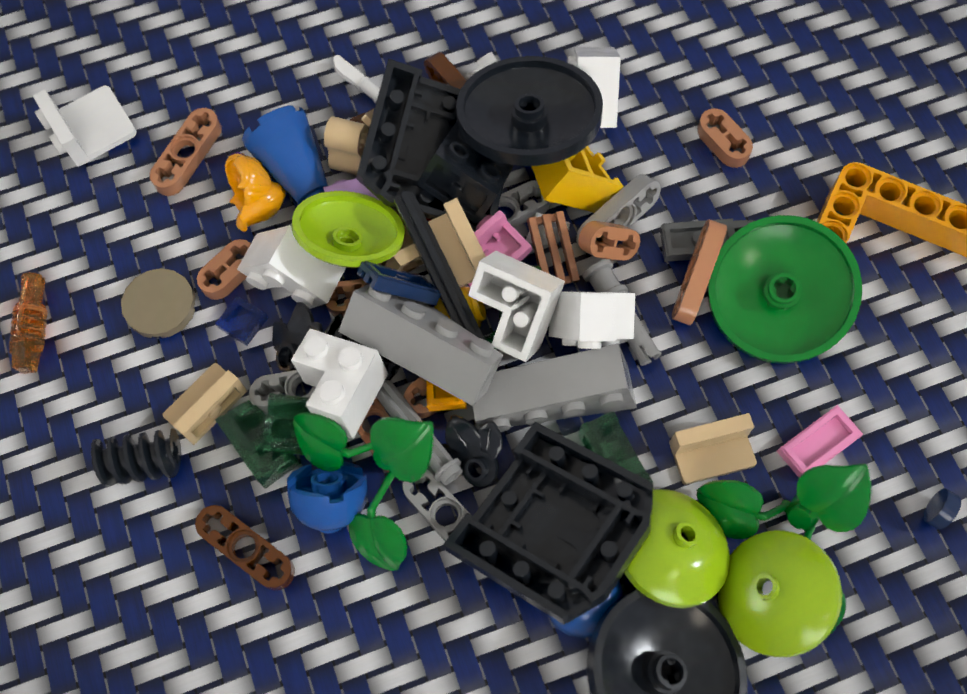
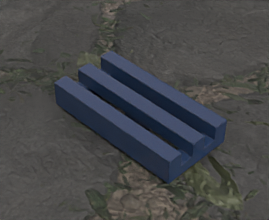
M367 261L361 262L357 272L360 277L364 278L363 280L366 283L370 284L373 290L432 305H437L441 296L440 291L422 276Z

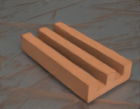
M563 210L555 214H544L541 217L528 218L527 223L537 265L541 267L542 271L549 274L538 229L539 225H544L556 277L564 280V285L578 282L580 277ZM552 222H556L569 276H564Z

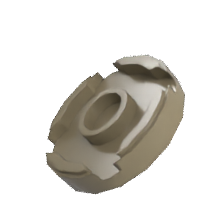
M163 268L149 270L135 277L126 287L121 300L122 315L128 325L143 337H171L183 330L193 318L196 300L195 292L186 278L174 270Z

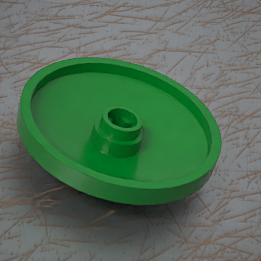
M791 215L762 218L747 224L735 232L721 247L708 283L710 311L721 333L740 351L756 359L771 363L789 364L802 362L817 357L832 348L852 327L862 300L861 273L858 263L846 243L826 226L808 218Z

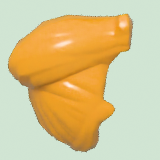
M240 152L232 153L225 163L228 183L234 193V197L229 202L234 204L239 210L236 218L237 228L245 232L248 230V226L267 221L276 215L286 197V191L279 183L271 181L269 173L261 162Z

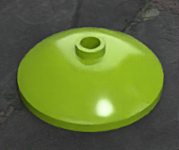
M350 191L319 193L303 200L296 207L292 216V233L299 245L315 258L339 267L359 268L361 262L365 261L374 264L382 263L396 255L404 241L405 227L400 216L380 200L361 193Z
M654 490L651 533L624 573L641 593L657 603L674 608L698 606L715 596L727 579L730 567V551L726 536L715 517L695 499L673 490ZM681 533L686 536V538L688 539V541H686L685 539H683V537L681 536Z
M767 531L748 538L730 554L729 573L724 585L718 592V603L721 614L730 624L736 639L740 643L766 656L788 658L814 649L830 634L841 610L842 587L834 563L816 543L794 532ZM771 581L772 590L769 594L764 595L762 587L765 582Z

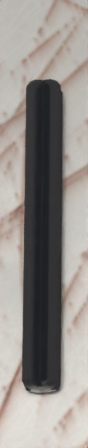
M401 192L394 197L395 206L434 286L441 293L440 299L450 319L478 338L485 340L414 192Z

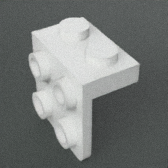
M102 86L60 109L45 89L33 95L40 108L35 111L36 116L46 130L52 128L54 134L49 136L52 143L60 154L67 152L78 167L133 138L137 133L134 125L108 86Z

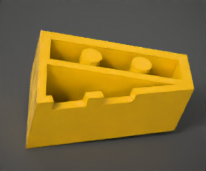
M588 146L579 153L562 161L531 166L544 200L593 213L623 187L618 178L612 180L602 167L606 161L602 154L597 152L594 155Z

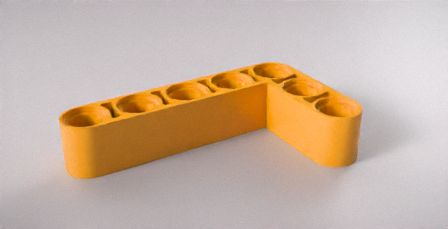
M853 162L844 166L832 185L817 219L818 223L835 232L845 243L849 240L857 218L861 214L967 257L966 204L862 163Z

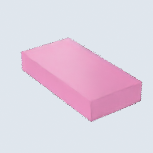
M836 405L780 447L777 452L800 478L806 470L815 466L825 465L859 439L863 433L842 409Z

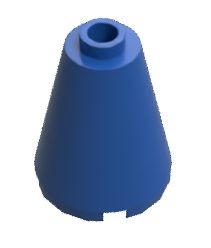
M293 105L277 108L257 119L260 126L253 132L250 127L245 130L242 137L245 148L256 160L262 163L267 172L298 204L308 197L324 192L323 188L327 187L328 183L311 127L303 108L299 107V111H296Z

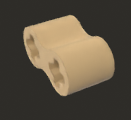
M334 116L329 118L324 131V145L328 149V166L330 169L354 175L357 174L368 134L367 124Z

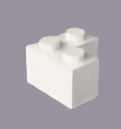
M574 47V56H568L567 63L586 72L595 81L602 94L603 114L600 128H617L620 55L614 47Z
M290 225L257 233L237 268L238 271L247 276L246 281L252 286L261 290L283 287L292 293L291 297L294 301L303 302L307 307L328 304L346 267L325 263L304 250L296 241Z
M494 251L479 261L468 296L503 312L492 345L502 352L527 362L542 345L565 281L503 253Z
M561 291L549 323V337L561 338L562 345L577 346V348L601 349V346L619 343L620 339H634L635 293Z
M309 329L291 359L304 383L316 387L306 406L310 413L322 415L335 421L345 431L347 437L354 439L388 372L378 350Z

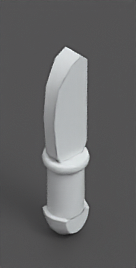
M335 55L333 58L335 71L343 79L357 87V90L363 91L373 99L376 104L380 88L372 83L369 77L364 76V74L341 56Z

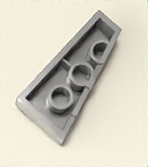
M370 284L353 291L338 331L363 346L378 350L381 356L472 406L486 394L503 357V354L494 349L490 342L478 338L428 303L373 290Z
M619 343L601 347V349H591L496 371L486 394L473 405L475 422L480 427L494 421L500 432H504L512 426L533 425L534 422L541 424L546 421L637 408L629 368Z

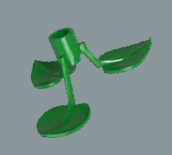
M298 413L293 417V427L297 442L306 459L315 467L328 472L336 471L343 466V456L350 458L374 450L373 459L381 469L389 470L367 509V515L357 513L354 516L353 521L349 524V534L355 548L365 559L380 568L397 571L407 554L405 535L391 519L385 516H376V509L394 477L403 482L411 483L416 482L426 473L433 450V423L428 421H410L397 417L381 418L371 428L370 443L348 449L345 448L347 435L335 421L314 413Z
M867 464L815 466L806 470L800 476L797 482V493L791 501L783 500L780 505L766 512L760 511L763 506L761 493L754 487L741 481L716 480L707 482L697 489L696 496L699 503L708 509L718 521L726 537L733 539L750 538L758 531L759 520L766 521L782 512H786L789 523L797 529L804 530V537L811 540L812 534L815 531V525L819 519L826 528L834 532L851 531L863 522L871 500V479ZM843 591L841 610L838 620L830 632L831 634L842 621L846 612V599Z

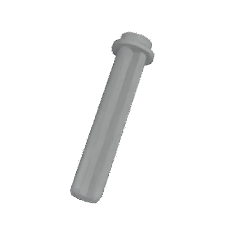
M385 380L376 398L391 417L421 422L422 419L390 380ZM433 434V450L429 466L436 473L434 475L436 482L441 481L444 485H448L462 473L463 470L460 468L461 461L458 458L453 459Z

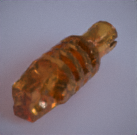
M24 273L21 275L20 298L12 311L9 353L12 354V368L23 374L37 372L40 355L45 345L44 338L46 335L45 328L48 311L43 305V294L46 278L38 273Z

